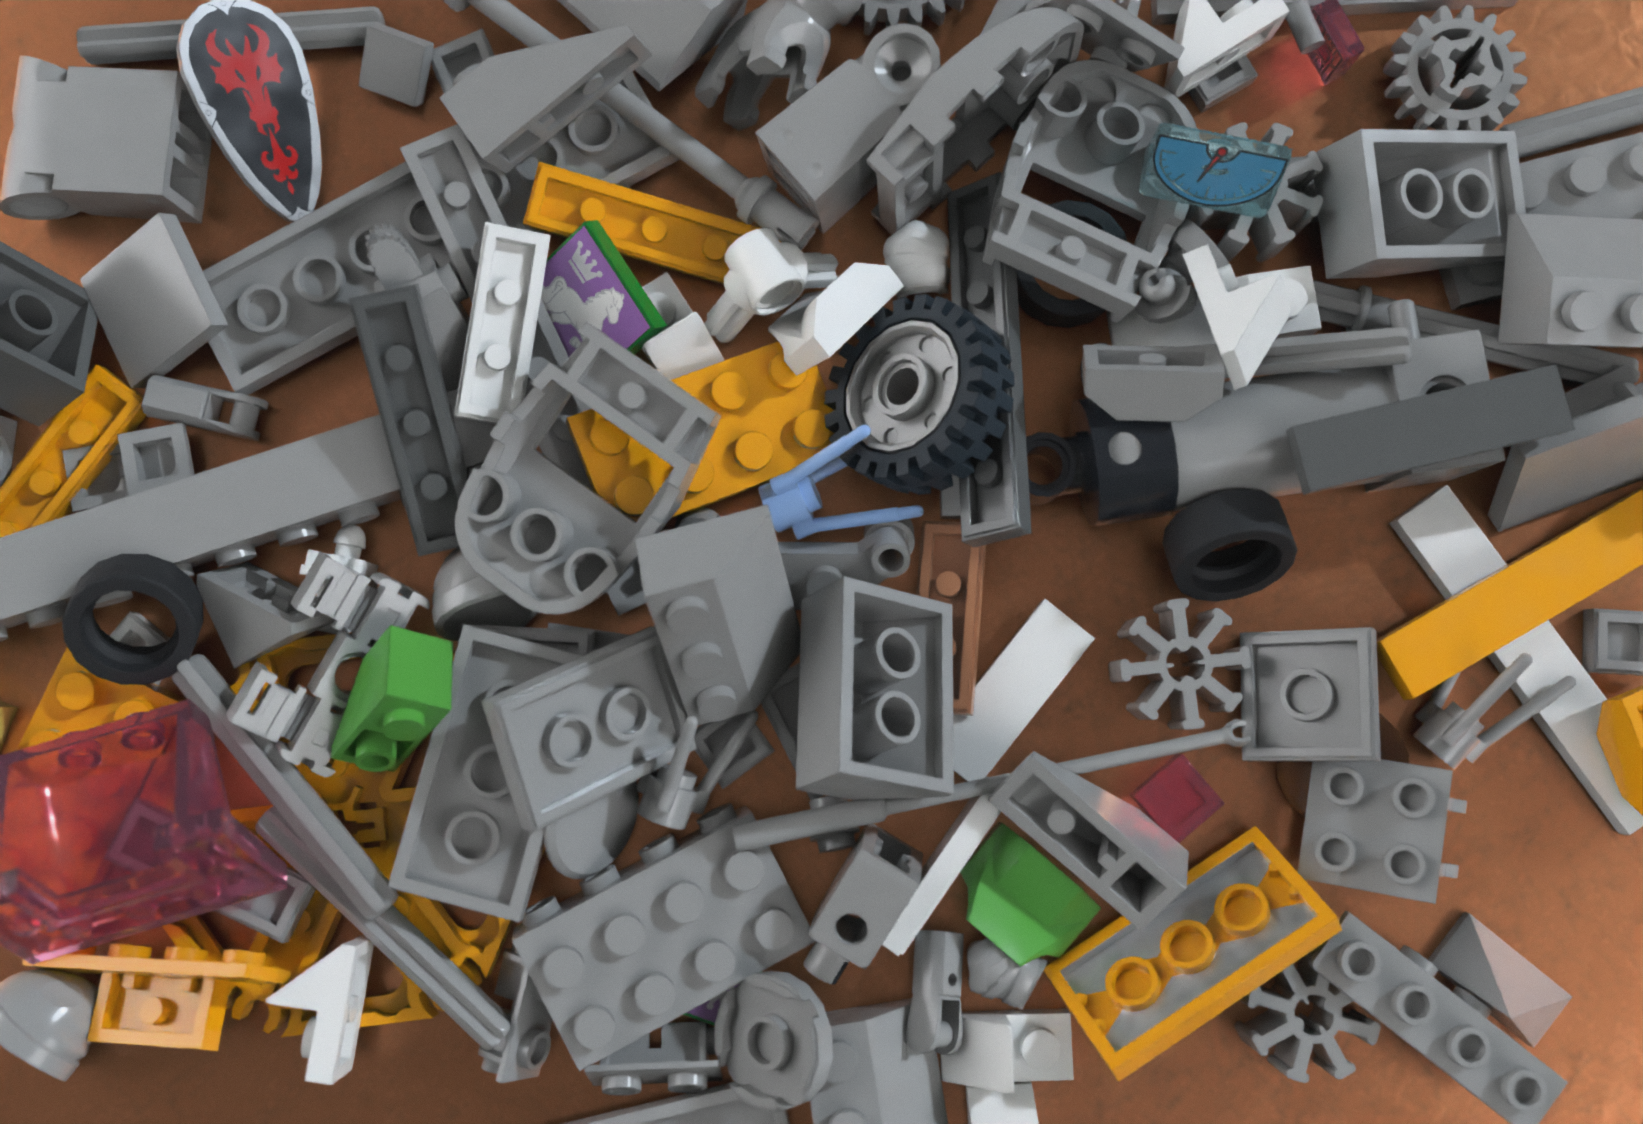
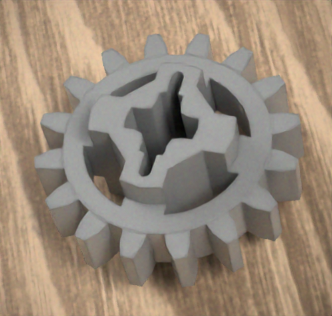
M1447 5L1441 6L1430 19L1423 14L1419 16L1406 30L1407 32H1403L1392 45L1390 50L1395 55L1383 67L1384 74L1397 78L1384 91L1385 98H1401L1403 105L1394 114L1396 119L1400 120L1412 115L1417 119L1413 130H1426L1428 127H1431L1435 130L1493 131L1504 121L1503 118L1519 105L1520 101L1515 94L1527 84L1528 77L1514 72V69L1526 59L1525 52H1509L1507 45L1516 35L1514 31L1509 30L1500 35L1493 31L1497 16L1493 13L1487 16L1481 23L1474 21L1473 6L1466 5L1455 18H1453ZM1458 63V64H1459V67H1458L1457 71L1455 72V74H1453V72H1454L1455 69H1456V64ZM1456 76V78H1455V80H1454V82H1453V87L1451 88V87H1450V83H1451V81L1453 80V78Z

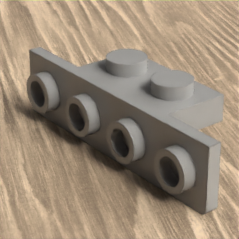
M1345 911L1339 918L1342 931L1317 948L1309 959V966L1510 1124H1539L1568 1082L1490 1022L1487 1018L1492 1010L1483 1002L1458 986L1453 991H1450L1436 980L1434 976L1439 969L1429 960L1406 945H1403L1399 951L1352 913Z

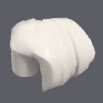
M913 220L887 238L883 248L884 263L890 266L904 285L896 293L897 299L920 293H949L947 287L950 282V268H948L947 264L950 251L949 239L941 229L923 221Z

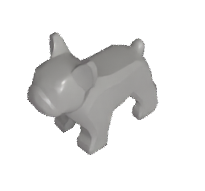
M768 0L760 7L738 19L727 30L695 87V97L707 108L714 106L718 95L724 89L726 75L730 72L733 76V84L727 94L723 121L738 131L757 123L760 112L758 110L759 100L776 77L790 78L786 100L792 104L817 84L816 80L825 63L831 45V29L836 24H847L854 14L859 11L863 0Z

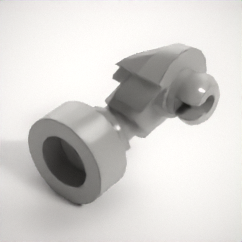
M1189 219L1176 229L1167 246L1169 248L1167 255L1162 259L1159 267L1145 272L1139 281L1138 296L1141 298L1135 310L1143 319L1150 323L1162 324L1187 316L1195 309L1197 292L1190 285L1193 281L1183 257L1184 253L1208 244L1217 268L1229 264L1224 254L1210 237Z

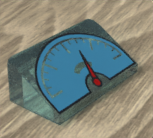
M1163 122V124H1159L1145 150L1139 192L1147 197L1263 218L1275 198L1290 162L1292 149L1288 148V146Z

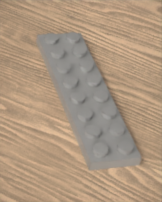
M633 72L619 82L652 107ZM599 99L507 174L482 159L467 138L507 226L543 234L546 232L523 225L539 161L628 188L680 160ZM406 161L203 271L229 325L209 340L208 343L235 392L249 395L358 335L348 299L375 293L374 282L379 279L374 272V266H370V259L367 258L368 249L365 245V242H367L366 235H369V229L375 227L374 224L378 226L383 222L386 225L391 223V226H397L398 231L403 232L404 237L402 238L408 240L418 258L431 253L440 267L450 263L459 276Z

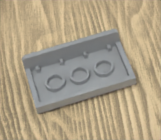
M726 803L714 808L697 819L700 829L679 840H676L673 833L662 836L638 851L641 860L619 872L614 864L606 866L595 875L580 881L579 885L582 891L558 903L555 896H550L526 909L522 923L514 928L512 942L579 1071L744 981L742 979L759 973L816 942L808 934L810 926L770 847L764 846L737 852L732 826L756 821L753 813L747 806L734 810L731 803Z

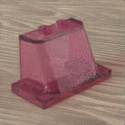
M191 699L147 712L132 713L124 719L84 731L69 732L60 738L0 755V945L30 964L39 963L287 889V864L231 815L210 719Z

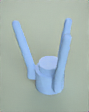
M865 424L834 441L790 471L771 478L769 483L758 487L763 505L768 504L774 529L780 533L792 528L797 540L822 531L919 518L924 514V509L920 505L814 518L813 512L823 508V503L815 484L848 466L839 456L870 435L871 429Z

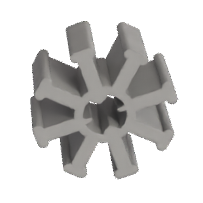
M1241 122L1227 128L1212 151H1208L1213 157L1219 147H1226L1228 154L1220 161L1233 158L1239 150L1279 157L1282 147L1293 135V130L1280 123H1274L1253 151L1245 132L1248 129V125L1245 122ZM1310 151L1303 160L1287 165L1278 183L1263 196L1246 203L1224 207L1205 206L1194 203L1188 210L1184 221L1189 219L1201 228L1223 218L1228 225L1217 247L1224 254L1228 262L1249 242L1248 231L1258 252L1256 260L1263 262L1271 259L1295 235L1306 227L1320 211L1323 203L1322 196L1317 195L1313 198L1300 193L1323 169L1318 154L1315 151ZM1212 168L1208 173L1212 175H1224L1229 173V170L1227 168ZM1261 169L1260 171L1273 173V176L1270 180L1265 178L1268 182L1263 187L1258 184L1261 187L1260 189L1253 191L1251 188L1252 193H1249V195H1245L1240 184L1239 187L1243 196L1236 197L1234 193V198L1226 199V195H1224V199H1216L1215 195L1214 199L1206 198L1210 186H1208L1204 198L1200 196L1198 198L1208 201H1230L1244 198L1265 188L1273 180L1277 172Z
M1186 598L1171 599L1154 605L1153 611L1158 613L1161 635L1146 624L1147 619L1144 616L1125 621L1118 630L1117 637L1120 639L1127 638L1146 653L1147 656L1144 662L1129 663L1127 659L1111 661L1108 664L1109 678L1112 683L1127 682L1131 679V676L1147 675L1150 683L1137 700L1126 705L1128 712L1139 720H1156L1159 716L1157 710L1169 696L1172 720L1168 722V727L1177 730L1201 729L1204 727V720L1199 719L1196 694L1210 704L1209 710L1211 712H1232L1242 700L1243 696L1240 692H1231L1211 676L1213 668L1225 667L1226 670L1233 671L1251 667L1250 650L1247 646L1226 649L1221 654H1211L1207 648L1219 631L1233 622L1232 618L1220 608L1198 613L1197 619L1199 621L1188 634L1185 608L1189 606V600ZM1184 652L1189 661L1182 665L1190 667L1188 675L1171 677L1167 668L1174 667V664L1166 663L1168 655Z
M1317 948L1299 959L1297 969L1292 964L1275 975L1273 979L1276 983L1272 985L1271 989L1259 986L1240 999L1241 1002L1250 1008H1256L1257 1005L1268 1008V1010L1245 1023L1241 1021L1235 1023V1029L1241 1040L1261 1056L1268 1055V1048L1276 1045L1274 1055L1268 1056V1062L1289 1079L1302 1083L1309 1081V1075L1306 1073L1312 1050L1316 1055L1313 1058L1314 1063L1336 1079H1343L1355 1072L1356 1066L1345 1058L1334 1038L1338 1030L1351 1033L1366 1043L1375 1045L1381 1029L1378 1022L1352 1009L1349 1013L1341 1010L1342 1007L1353 1002V1000L1309 966V959ZM1299 1001L1306 1005L1309 1004V1001L1313 1003V1009L1308 1017L1302 1013L1299 1014V1017L1294 1015Z

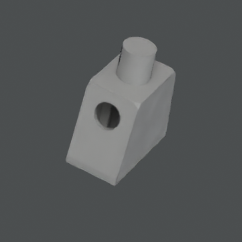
M875 824L865 825L855 842L856 845L852 847L816 909L808 932L809 936L816 942L803 962L804 967L813 976L828 984L835 985L839 981L849 962L864 969L870 965L920 885L923 853ZM848 914H855V915L860 916V917H859V918H855V917H852V916H850V915H848Z

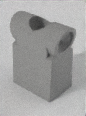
M907 23L888 26L874 36L863 55L856 60L848 59L755 132L768 171L803 211L819 220L817 228L822 234L828 231L877 185L876 172L867 164L868 157L929 77L941 67L940 52L935 40L930 33L920 26Z
M19 56L12 106L14 128L7 146L0 194V210L4 214L27 220H53L73 216L82 211L97 216L150 220L157 213L175 214L179 222L202 224L212 134L199 115L178 71L68 66V70L38 58Z

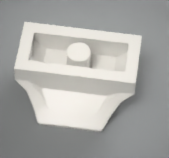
M855 262L825 290L804 294L768 327V332L776 337L783 347L784 361L797 376L830 358L904 285L888 265Z

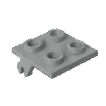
M1031 0L1025 11L1035 8L1052 7L1067 11L1084 24L1080 49L1091 55L1089 60L1112 63L1132 73L1179 60L1185 48L1137 17L1141 0H1116L1115 2L1112 0Z
M1381 759V761L1312 762L1298 873L1305 880L1436 904L1439 877L1458 878L1459 865L1441 862L1447 812L1452 811L1466 814L1467 801L1449 797L1453 770Z

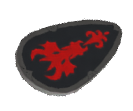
M211 0L199 5L181 25L176 46L181 77L199 115L244 184L265 206L285 221L292 223L314 211L320 192L322 172L320 131L315 98L303 50L291 28L270 8L252 0Z

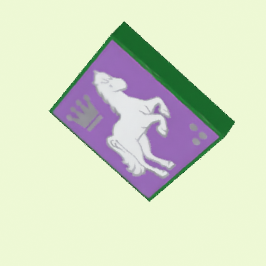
M598 220L582 223L547 258L541 299L568 357L586 339L577 332L586 322L607 334L634 355L643 348L645 342L656 336L667 326Z

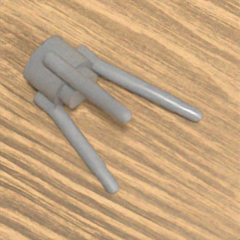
M1528 653L1519 655L1466 711L1453 701L1443 710L1442 707L1461 673L1459 672L1438 684L1427 703L1416 713L1415 717L1423 725L1413 736L1454 770L1465 758L1473 764L1487 747L1575 687L1576 679L1572 676L1564 677L1478 735L1484 728L1478 720L1514 684L1517 678L1531 665L1533 659Z
M754 710L745 714L698 787H695L698 776L684 769L698 726L696 717H687L670 764H666L660 767L659 770L656 769L639 779L636 790L642 793L643 796L637 813L643 818L665 827L680 830L686 829L691 812L704 813L710 793L747 738L748 733L759 717L758 712Z

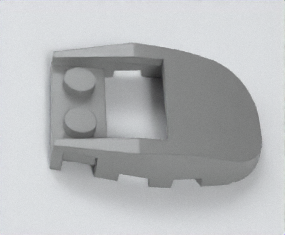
M1043 7L1031 9L1016 14L993 26L972 40L934 72L867 159V164L876 172L878 204L871 211V215L892 235L908 222L919 217L928 207L933 210L947 198V193L952 191L946 182L968 164L975 172L983 167L995 155V150L989 143L1007 125L1014 131L1018 130L1020 123H1024L1035 106L1038 95L1050 77L1063 66L1076 62L1082 43L1084 24L1067 11L1059 8ZM955 113V117L950 120L949 118Z
M1081 60L1060 68L1058 72L1050 77L1038 95L1035 106L1024 123H1020L996 186L982 262L992 265L995 259L1111 312L1109 320L1118 324L1137 306L1141 298L1136 295L1139 291L1138 286L1141 277L1148 270L1159 267L1169 249L1167 246L1177 227L1184 222L1191 203L1169 190L1161 182L1153 166V153L1159 134L1199 142L1198 130L1189 110L1167 89L1112 63L1099 60ZM1161 150L1159 162L1162 172L1175 187L1186 193V191L1180 187L1183 183H1181L1179 186L1174 183L1176 180H1178L1185 174L1183 173L1182 175H1180L1172 181L1168 176L1171 173L1166 174L1164 168H1167L1169 166H1162V160H1167L1162 159L1163 152L1171 154H1177V152ZM1032 170L1142 221L1134 245L1022 194L1021 190L1029 171Z
M588 322L577 331L586 339L560 367L549 362L531 382L534 388L511 414L508 412L503 413L489 434L495 440L481 468L472 470L459 497L458 509L455 514L457 541L469 565L480 576L521 606L544 614L573 612L597 600L612 588L638 558L635 539L659 533L680 508L721 418V415L706 406ZM571 395H574L674 467L637 522L536 450Z

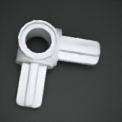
M760 228L750 231L735 240L725 253L724 261L730 269L724 276L726 291L707 313V320L704 324L710 335L715 336L721 343L730 342L754 314L765 316L779 312L798 299L804 289L827 288L838 278L835 270L839 263L832 254H822L820 252L803 253L792 243L780 242L772 229Z

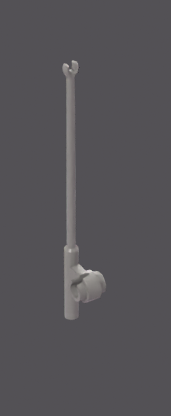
M1234 719L1227 722L1219 730L1056 764L1079 775L1220 744L1243 747L1251 742L1250 736L1243 738L1234 736V729L1246 726L1245 720ZM1011 773L954 784V794L947 797L852 801L833 796L817 798L809 801V810L733 825L737 852L807 837H810V842H817L819 853L851 848L856 845L854 834L860 832L859 826L883 822L887 815L990 794Z

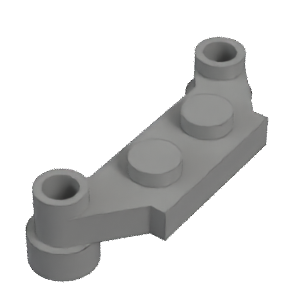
M702 507L679 516L675 528L717 518L720 515L712 509ZM911 519L864 526V539L859 542H778L795 610H801L804 598L843 576L878 585L887 578L898 577L905 573L910 565V555L915 546L914 527Z

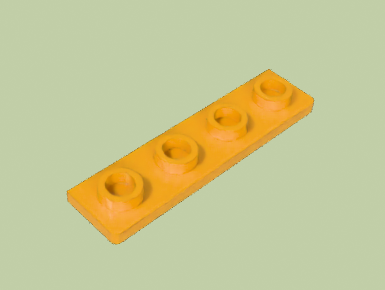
M55 941L52 953L25 952L22 966L63 970L69 973L101 974L87 1038L89 1042L218 1051L231 982L286 985L289 983L291 971L264 966L266 954L260 952L224 950L222 962H208L209 951L201 949L166 947L164 959L150 958L152 948L126 944H110L107 956H95L97 945L68 941Z

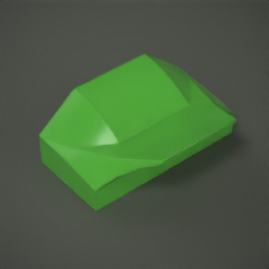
M998 822L960 871L968 887L966 920L1020 967L1045 955L1060 958L1101 909L1080 886L1002 822Z

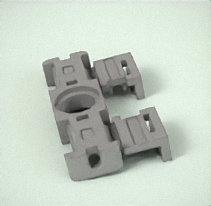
M320 551L290 602L297 611L312 618L315 612L319 611L335 619L332 627L339 630L307 685V688L315 697L306 694L307 689L299 684L294 691L276 684L277 674L270 672L265 665L256 661L226 712V716L230 723L274 741L284 760L295 765H299L302 762L313 773L323 777H330L336 771L328 761L331 758L332 745L351 690L340 689L335 683V673L338 666L349 658H363L390 625L405 628L417 606L420 605L429 610L430 602L417 590L384 573L377 572L368 578ZM327 575H330L331 578L314 606L310 605ZM371 579L379 584L377 589L368 585ZM343 627L353 631L352 634L343 631ZM265 682L269 683L253 713L248 712ZM280 736L290 740L289 743L280 741Z

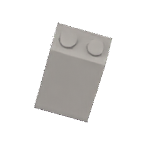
M1360 129L1316 152L1323 166V169L1314 178L1316 196L1320 195L1323 197L1318 217L1326 279L1384 277L1505 261L1509 214H1526L1515 131Z

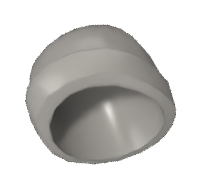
M460 547L454 549L445 558L436 575L433 585L432 617L435 630L438 635L445 639L459 641L462 624L525 627L538 613L521 606L480 576L464 558Z
M40 968L11 975L0 982V1045L36 1069L66 1082L80 1065L79 1060L89 1052V1045L92 1042L87 1041L98 988L84 977L63 970Z

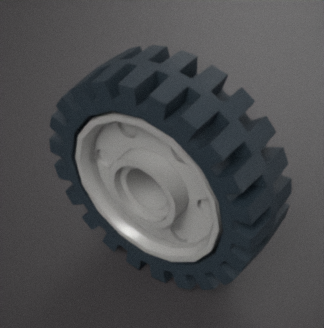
M927 294L915 295L914 302L903 297L893 301V312L882 306L873 315L874 327L865 323L855 333L859 339L856 347L845 342L839 355L847 359L844 368L833 366L829 376L831 381L838 384V388L825 392L824 404L834 410L824 415L825 425L827 429L834 432L829 438L831 443L863 424L868 425L871 429L870 435L841 454L839 457L842 461L868 479L898 492L906 494L913 492L918 495L931 494V487L942 491L954 486L952 475L965 479L975 470L969 460L972 456L985 461L991 454L993 449L984 441L989 434L1001 438L1007 425L996 417L998 413H1011L1014 399L1003 390L1015 387L1014 373L1006 367L1012 360L1008 350L1001 345L1002 339L974 314L939 296H936L934 299Z

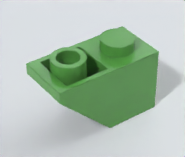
M390 625L361 661L332 745L331 759L354 763L365 771L381 772L387 770L394 772L451 711L453 642Z

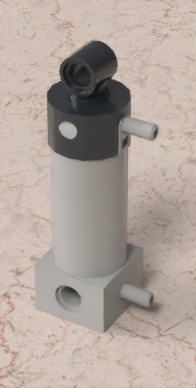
M1402 299L1390 303L1387 310L1391 328L1404 327L1410 331L1412 355L1410 361L1406 364L1252 377L1247 386L1235 391L1231 381H1224L1223 398L1186 422L1116 420L1089 398L1074 400L1070 412V436L1060 437L1053 433L1038 432L1026 437L1027 457L1041 455L1052 463L1055 470L1053 483L1041 485L1029 479L1030 505L1040 506L1052 502L1057 496L1078 493L1089 525L1102 526L1170 516L1173 512L1181 511L1196 500L1221 491L1243 488L1264 491L1273 497L1302 493L1286 433L1287 429L1303 423L1490 380L1481 331L1479 329L1421 338L1414 302L1410 299ZM1098 343V344H1093V345H1108V344H1107V343ZM1501 448L1341 487L1364 484L1365 491L1368 493L1450 481L1504 461V451Z

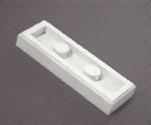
M485 222L454 418L496 425L504 412L511 414L525 398L551 235Z
M1043 599L977 681L973 716L953 715L954 771L967 782L985 778L1095 640L1092 635L1048 600Z
M990 794L969 799L921 869L919 887L882 944L897 956L905 953L1001 813L997 807L988 801Z

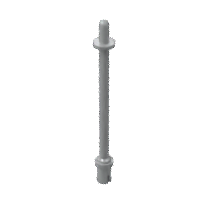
M444 0L455 12L463 11L472 5L527 47L560 40L507 0ZM620 83L616 84L599 98V100L735 199V206L738 209L737 217L746 224L750 225L755 222L762 228L772 229L778 240L792 243L800 250L807 245L816 231L814 229L818 227L819 220L814 216H810L776 191L777 183L768 176L764 175L760 178L746 177Z

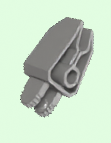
M383 222L378 226L374 224L375 227L369 229V235H366L367 242H365V245L368 249L367 258L370 259V266H374V272L379 279L374 282L375 292L413 284L419 285L446 392L458 389L470 319L461 304V301L469 298L463 283L450 263L440 267L431 253L418 258L408 240L402 238L404 237L403 232H399L397 226L393 227L391 223L386 225Z

